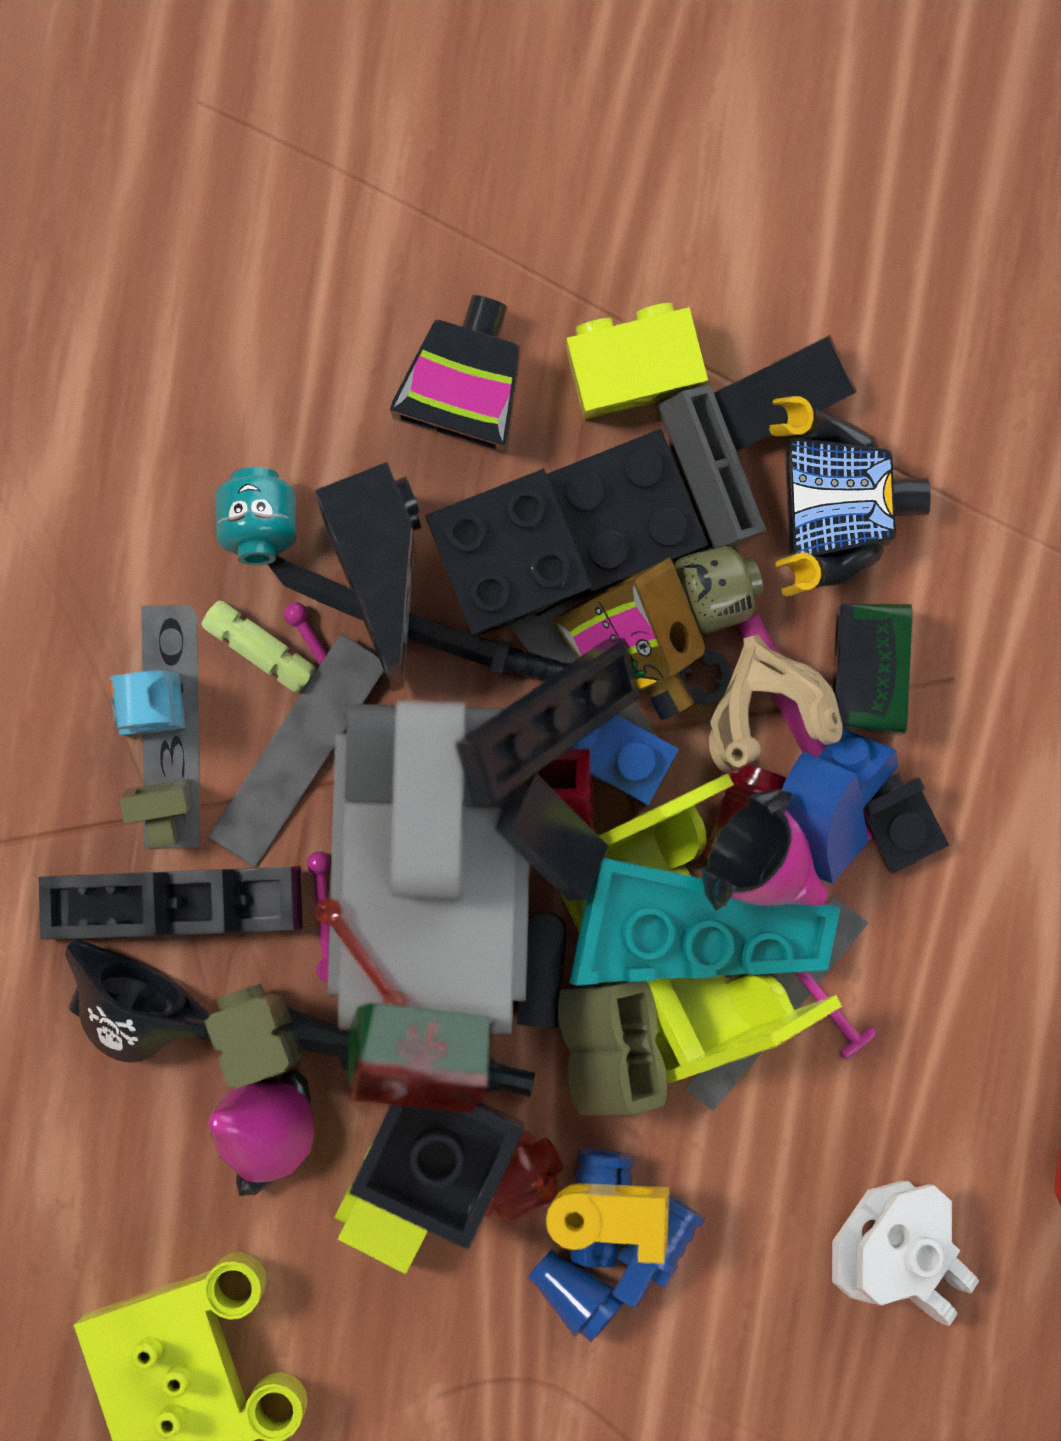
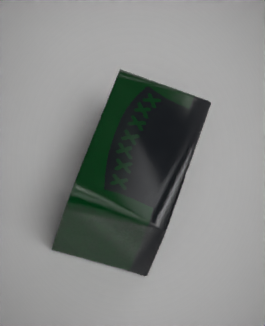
M842 604L836 609L832 690L836 697L842 729L895 735L906 734L909 703L912 604Z

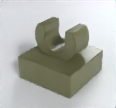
M189 779L129 788L121 796L120 804L124 824L145 820L150 849L176 845L175 840L179 839L175 815L188 813L193 804Z

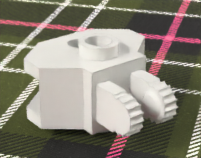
M902 1180L867 1190L832 1241V1283L849 1298L877 1305H884L908 1298L930 1317L946 1326L951 1325L958 1312L955 1311L956 1309L945 1298L934 1290L942 1277L954 1288L968 1294L973 1292L979 1280L973 1272L968 1270L956 1258L960 1250L952 1243V1201L935 1185L927 1184L915 1187L909 1181ZM869 1220H873L875 1222L874 1226L862 1237L864 1224Z

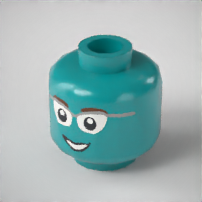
M249 467L231 473L230 480L225 481L215 492V531L217 543L225 551L238 555V561L243 564L266 565L274 562L276 554L286 551L296 541L295 490L286 481L279 479V474L276 471L268 468Z

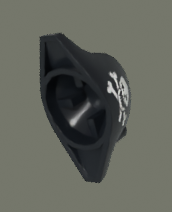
M79 939L74 940L66 947L65 957L77 983L69 1009L73 1014L80 1017L82 1028L88 1039L105 1055L122 1062H141L151 1058L164 1045L173 1040L187 1037H202L208 1033L205 1021L210 1017V1013L168 976L140 961Z

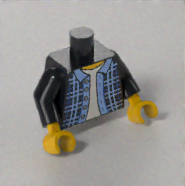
M801 396L774 399L773 405H780L786 410L788 421L787 424L770 425V433L775 437L790 435L800 437L790 438L784 447L789 557L780 559L775 564L776 567H790L795 575V584L782 588L781 592L784 596H792L813 588L847 584L880 561L884 552V546L889 545L896 539L895 516L929 515L931 505L928 478L893 479L892 452L888 449L879 448L873 435L838 415L812 408L811 404Z

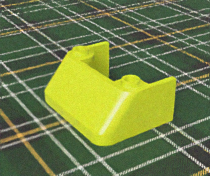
M725 774L599 835L608 845L604 858L691 876L685 864L698 858L704 852L707 841L704 822L694 804L734 785L729 774ZM561 894L580 933L586 900L570 901ZM735 974L731 975L730 978L718 975L717 977L707 978L684 977L647 981L652 991L657 1011L655 1044L664 1061L667 1083L676 1082L775 1047L842 1007L837 995L794 1010L786 990L770 974H745L743 976Z

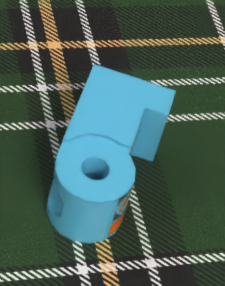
M158 670L108 677L114 729L119 730L120 736L186 728L179 673Z

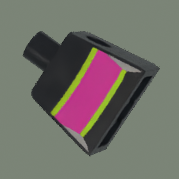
M472 295L462 326L443 320H435L390 407L392 418L506 454L520 362V346L498 338L507 306L488 297Z

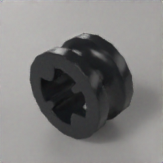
M705 648L704 655L697 660H701L705 667L716 665L721 678L712 681L714 685L718 686L716 691L705 694L701 687L690 689L686 683L685 674L691 675L693 670L687 666L678 672L694 700L693 704L701 706L713 704L722 698L732 677L730 664L725 657L714 649Z

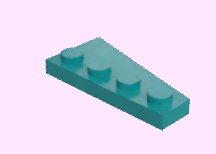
M603 858L586 899L569 983L589 985L599 984L600 982H639L667 978L717 977L718 975H757L828 970L840 908L825 904L820 906L804 904L763 906L729 899L727 906L716 911L705 896L702 878Z

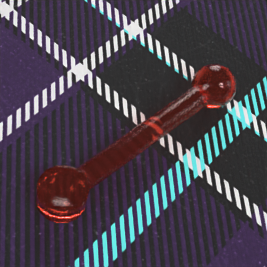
M332 897L320 900L314 909L316 919L324 925H331L383 997L382 1004L408 1007L406 995L401 991L393 990L341 918L343 913L341 903Z

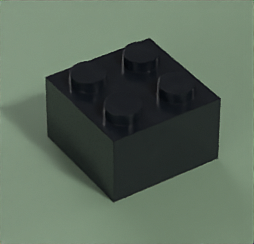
M408 1068L352 1184L349 1194L469 1250L525 1130L524 1122L475 1099L473 1102L459 1100V1091Z

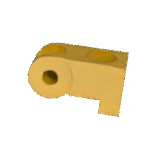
M588 1183L568 1185L559 1191L548 1209L546 1217L547 1231L553 1241L561 1247L571 1250L584 1249L594 1243V1241L638 1244V1262L664 1264L668 1251L670 1187Z

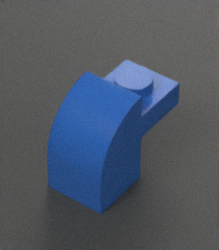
M845 728L842 729L841 739L836 743L829 744L818 757L804 751L792 767L782 788V791L792 792V805L788 807L787 811L806 836L818 877L831 884L838 879L868 843L863 808L898 768L895 749Z

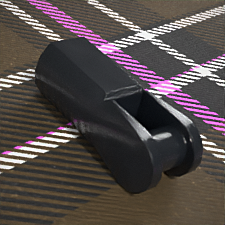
M552 912L539 913L528 922L525 1001H519L518 1025L557 1028L559 1026L558 1000L563 984L564 969L561 966L564 963L567 927L563 918Z

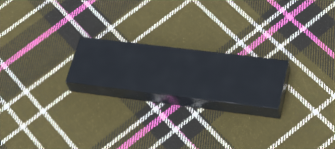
M625 638L604 640L455 742L473 805H492L640 698Z

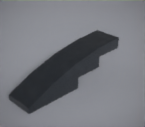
M301 866L38 877L41 940L303 929Z

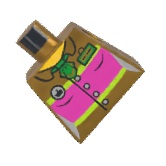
M670 557L586 598L552 620L557 630L578 658L606 639L625 638L639 691L645 690L661 720L676 715L694 703L678 672L704 655L705 644Z

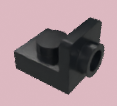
M900 772L891 775L863 808L865 821L890 873H895L949 846L922 792L925 786L921 778H911L904 782Z

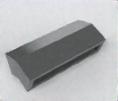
M711 385L682 391L659 404L657 408L658 416L709 548L727 545L735 547L766 532L767 530Z

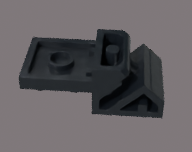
M662 429L645 434L547 474L544 468L425 515L473 638L509 627L533 614L536 616L544 615L590 597V594L615 585L669 557L671 561H675L684 555L708 547L707 540Z

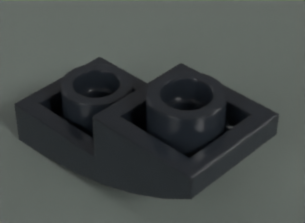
M828 335L776 360L769 366L715 391L714 395L736 450L739 451L772 435L769 431L770 425L787 424L788 415L786 410L780 405H773L774 399L801 396L811 404L812 408L823 410L856 393L857 389L831 335Z

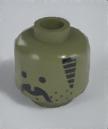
M730 545L713 546L684 555L674 565L700 634L706 635L744 623L752 617L755 611V596L763 594L764 591L762 577L753 558L743 560L739 552Z

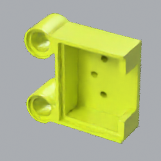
M243 1252L230 1253L221 1258L210 1271L86 1313L74 1324L112 1441H254L257 1439L283 1441L295 1433L301 1424L308 1403L307 1393L301 1381L288 1373H270L260 1379L248 1400H246L218 1316L226 1319L244 1317L252 1312L263 1296L267 1284L266 1271L261 1262L254 1256ZM230 1270L240 1271L245 1274L251 1282V1296L243 1300L228 1298L220 1288L219 1279L221 1274ZM276 1392L283 1394L292 1404V1416L279 1421L270 1419L261 1409L260 1398L268 1393Z

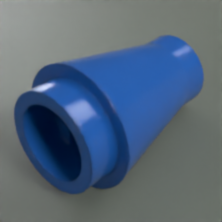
M552 1249L543 1257L527 1278L540 1290L575 1337L580 1333L590 1343L600 1334L624 1304L612 1295L615 1287L561 1258Z

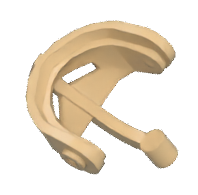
M758 634L744 638L745 645L727 690L710 721L712 730L709 735V748L717 767L723 772L734 771L756 760L760 755V745L756 739L751 737L748 722V707L752 691L782 693L795 700L805 728L812 739H819L825 745L838 742L842 736V721L835 694L821 674L806 664L789 659L771 650Z

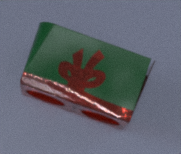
M368 1003L359 1006L349 1026L348 1100L473 1113L487 1087L494 1017L489 1025L490 1016L381 1003Z

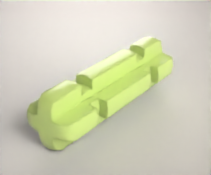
M218 600L212 605L202 621V626L206 631L221 641L224 639L230 641L228 644L230 648L268 675L272 673L278 675L277 681L292 692L300 693L306 688L316 671L313 664L297 653L293 656L289 654V647L248 618L245 621L241 620V613L224 601Z

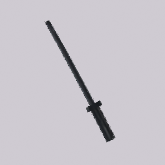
M277 555L274 562L267 564L285 587L363 621L350 588L324 578ZM410 613L409 639L490 667L489 672L504 676L506 671L513 674L518 673L523 677L534 680L536 678L544 682L570 664L567 662L562 663L549 657L544 658L531 652H523V650L513 648V643L498 638L496 643L478 636L473 638L472 634Z

